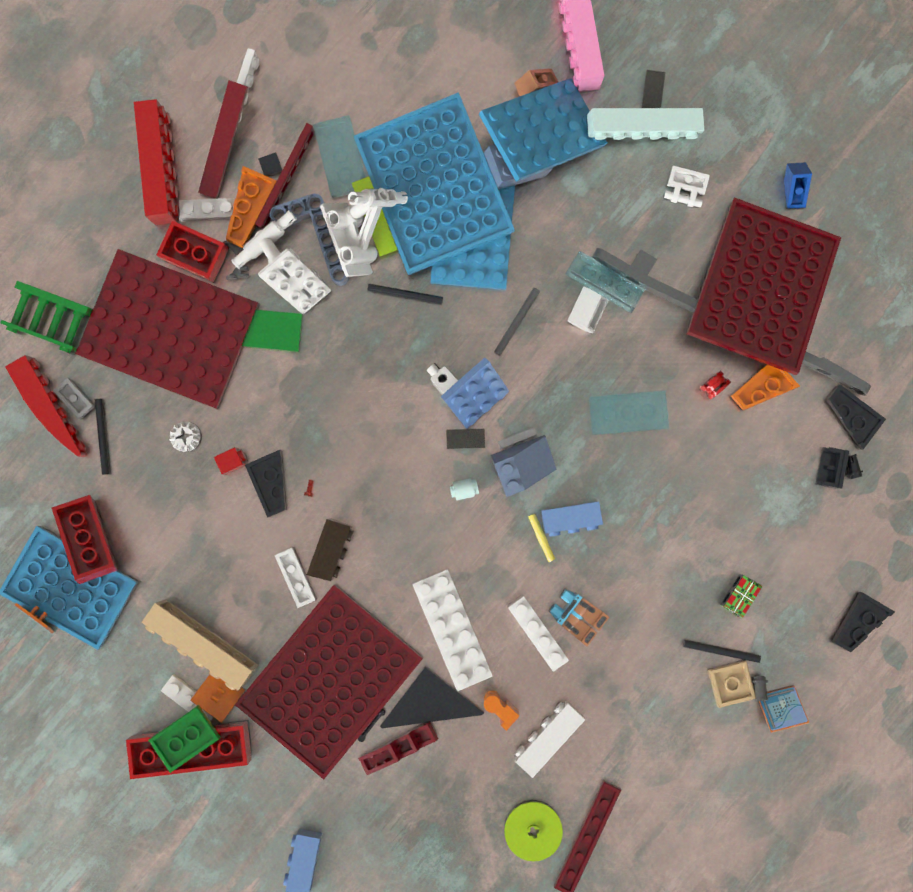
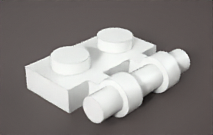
M672 166L667 186L674 187L673 192L665 191L664 198L670 199L674 203H685L689 207H701L703 200L697 199L696 196L697 194H705L710 175ZM680 190L691 192L690 196L679 194Z

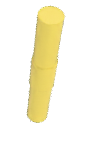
M536 514L528 516L548 562L555 560Z

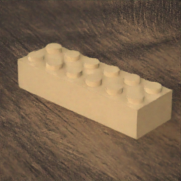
M166 599L156 602L141 622L146 625V630L160 635L163 642L177 647V651L183 656L188 655L194 659V664L208 669L211 676L225 681V685L231 690H240L246 685L259 666Z

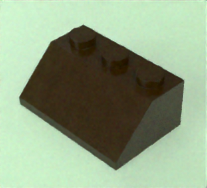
M332 518L326 519L306 575L327 581H332L334 577H338L341 567H338L340 559L344 560L347 549H345L346 543L351 541L354 533L351 530V525Z

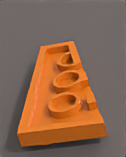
M242 166V175L238 183V192L234 200V209L226 235L228 242L241 248L244 247L256 227L255 223L277 180L245 166Z

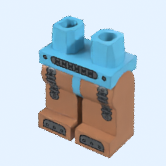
M565 589L560 598L567 602L565 607L562 609L555 603L549 612L557 623L585 646H588L597 635V632L583 622L582 619L600 631L609 619V616L576 592L573 593Z

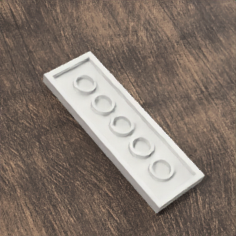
M446 569L413 583L414 590L457 692L493 677L449 570Z

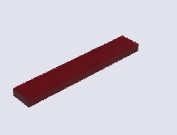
M228 80L198 190L200 194L218 199L248 86Z
M306 123L255 223L260 230L270 223L271 209L279 205L315 134L313 126Z
M605 780L602 781L554 884L555 889L561 892L575 891L621 793V788Z

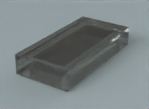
M646 71L641 108H661L666 72Z
M485 429L446 430L447 449L485 448Z

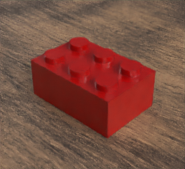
M172 220L156 255L163 261L214 283L229 247L221 241Z

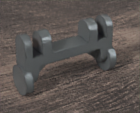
M223 241L236 256L244 250L233 243ZM242 266L240 269L235 267L234 271L229 276H226V280L248 278L249 274H241V272L249 271L248 266Z

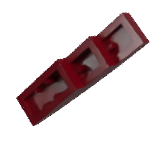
M429 721L380 745L358 759L366 775H369L399 762L402 758L436 742L439 738Z

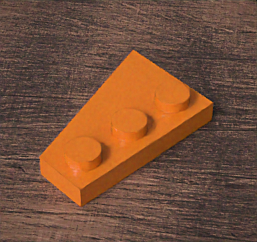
M766 364L735 391L731 398L742 410H745L798 388L800 385L788 372Z

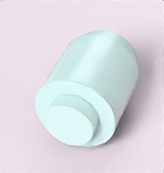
M471 478L455 481L452 482L453 486H450L451 497H455L456 501L479 494L476 479L471 480Z

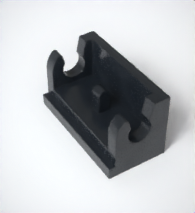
M822 447L815 485L834 489L843 488L849 457L848 450Z

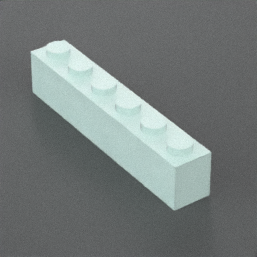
M592 108L587 114L588 137H595L596 140H603L607 137H613L615 140H621L625 137H632L633 140L642 139L643 137H650L652 140L660 139L661 137H668L671 140L680 137L696 139L704 131L703 108Z

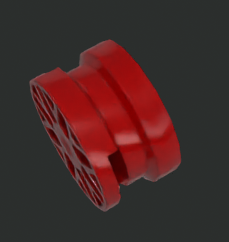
M722 371L717 372L700 388L703 392H707V397L710 400L731 383L728 378L726 379L723 376L724 373Z

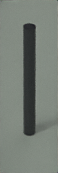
M368 284L367 291L437 304H442L443 297L375 284Z
M94 399L102 475H108L110 472L103 400Z
M684 640L683 647L757 663L761 661V655Z

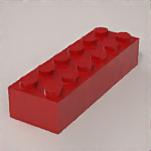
M157 99L134 102L145 216L155 225L171 224L172 220L178 223L179 206L176 205L175 199L178 198V191L176 186H174L176 172L172 168L174 153L170 149L172 134L168 130L170 115Z
M248 721L213 725L221 738L171 773L148 741L159 732L132 735L126 739L130 779L248 765L252 760Z

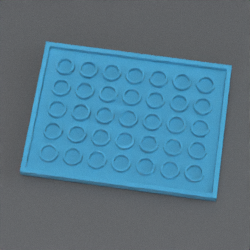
M459 92L354 135L374 189H393L396 192L403 191L407 193V195H402L408 196V201L405 204L382 207V210L408 275L515 232Z

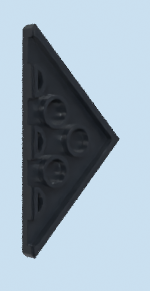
M425 666L380 727L383 729L427 723L429 721L435 722L480 716L484 714V711Z

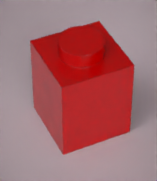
M236 447L214 457L222 475H227L246 465L245 460H247L243 450H239Z

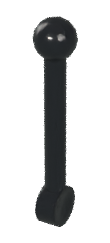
M381 709L363 734L359 736V742L365 741L366 735L381 716L385 715V709Z

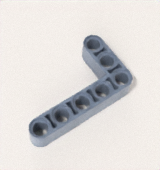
M316 193L273 207L270 211V217L273 221L276 220L278 213L285 214L288 210L293 213L296 207H302L301 213H293L297 219L293 223L311 218L331 279L338 286L345 285L349 277L345 276L339 257L335 262L329 261V257L332 254H337L333 241L329 244L323 243V239L330 236L327 224L325 223L323 226L317 225L320 219H324L320 206L317 208L311 207L314 201H320V205L323 204L322 197ZM337 272L344 273V277L341 280L335 279Z

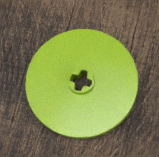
M530 801L518 805L511 811L505 823L504 833L508 847L516 856L526 861H541L556 852L562 840L563 829L558 814L550 806L541 802ZM531 827H534L535 830H537V835L533 836L532 833H528L531 831Z

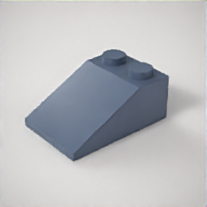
M545 435L491 455L506 497L526 490L557 470Z

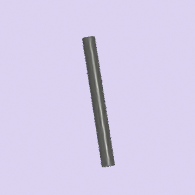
M537 288L532 289L494 352L501 355L540 293Z

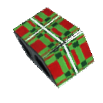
M739 574L720 605L736 617L743 618L760 592L762 585L745 575Z

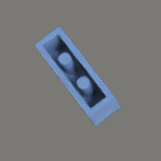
M599 502L540 510L544 533H549V537L561 535L560 531L568 530V534L580 532L579 528L587 527V531L599 529L598 525H603Z
M299 829L297 835L293 834L291 847H294L293 854H289L287 866H290L289 874H285L283 883L286 886L285 892H311L322 833Z

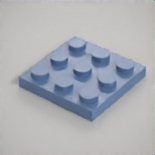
M483 358L448 389L441 398L464 427L468 429L483 414L488 412L492 406L503 399L509 390L491 363L486 358Z

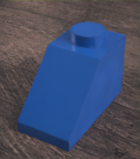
M806 162L787 163L784 178L787 209L806 208L812 172Z

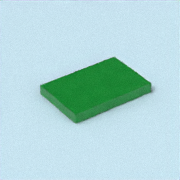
M256 310L242 347L299 352L303 314Z
M198 705L148 741L171 773L221 737Z

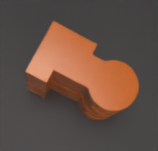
M490 690L485 694V710L489 713H495L500 718V726L507 731L519 718V710L509 700L503 701L497 691Z

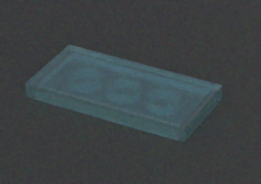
M350 115L313 124L331 197L334 198L355 192L351 183L365 178V174L354 139L355 134Z
M581 251L578 252L565 273L630 313L634 311L645 290Z
M666 390L589 397L592 435L669 429Z

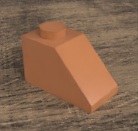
M536 69L526 72L514 84L519 96L558 83V80L552 69Z

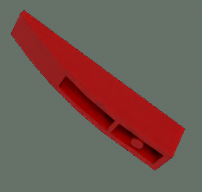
M24 355L6 365V370L35 417L61 444L76 456L86 457V446L77 438L76 428L68 422L66 418L68 417L67 412L63 407L59 406L57 402L59 399L55 392L50 390L47 377L41 374L38 361L35 358Z

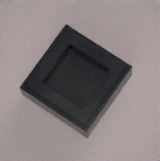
M276 152L258 158L265 176L270 177L282 172Z

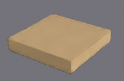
M746 660L708 669L718 708L756 698Z

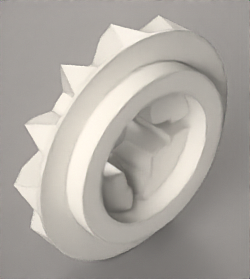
M181 421L174 425L170 431L169 440L177 450L189 452L198 446L201 435L195 424ZM183 430L186 434H192V436L186 438V442H184V439L178 438L183 435Z

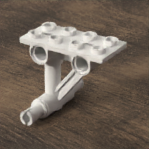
M383 188L364 189L361 192H351L349 194L348 200H354L349 202L350 206L347 203H323L320 205L346 277L370 275L373 273L370 263L376 260L377 250L373 245H369L381 209L382 207H393L396 204H405L408 201V196L402 195H407L406 192H396L393 189Z
M288 210L280 219L270 222L264 229L259 230L244 245V250L231 259V261L240 269L251 258L256 259L264 252L269 264L258 273L259 277L301 314H305L330 293L331 289L314 269L310 270L302 262L294 250L291 248L285 249L280 253L274 242L284 235V230L297 220L293 213Z

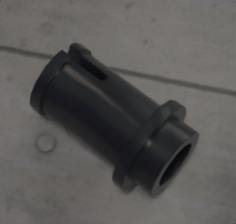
M857 454L851 455V457L849 455L847 462L849 474L847 475L851 479L862 477L863 470L861 471Z

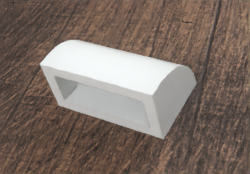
M583 287L568 318V322L593 334L609 299L602 292Z

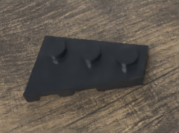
M840 384L836 386L826 400L861 450H864L886 420V418Z
M277 450L245 465L267 518L286 510L281 450Z
M859 592L832 642L846 651L852 652L868 637L869 633L875 628L880 627L883 624L882 622L888 616H892L895 611L865 593Z

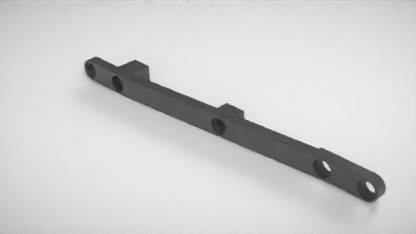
M597 248L592 258L599 264L638 287L694 313L698 299L648 276L657 261L655 257L640 250L633 263L629 265L601 248ZM808 352L805 353L803 365L832 378L860 395L866 396L871 388L869 383L825 357L819 358Z

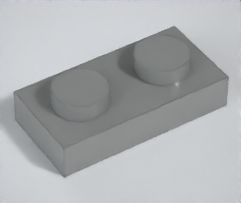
M66 378L53 390L78 419H82L95 407L69 378Z
M531 428L498 441L500 450L503 448L506 450L516 446L515 444L521 441L524 443L534 439L533 437L537 433L535 428Z

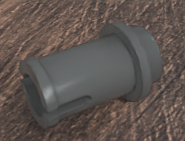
M755 676L752 681L755 686V701H768L766 687L768 680H766L765 676Z

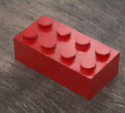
M91 495L51 508L74 579L78 584L118 571L99 513Z

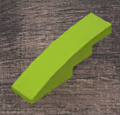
M369 176L351 183L355 192H361L364 189H374ZM382 209L372 234L380 257L398 250Z

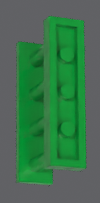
M17 281L14 288L21 291V297L11 323L1 320L0 323L6 325V330L18 333V331H22L60 345L59 350L71 353V350L77 351L76 347L71 346L81 319L85 315L91 316L93 309ZM33 295L39 297L37 300L39 303L29 329H25L18 325L28 299ZM52 302L56 304L55 307L57 309L47 335L44 336L36 333L46 305ZM71 309L74 310V317L63 343L55 340L54 336L64 311Z

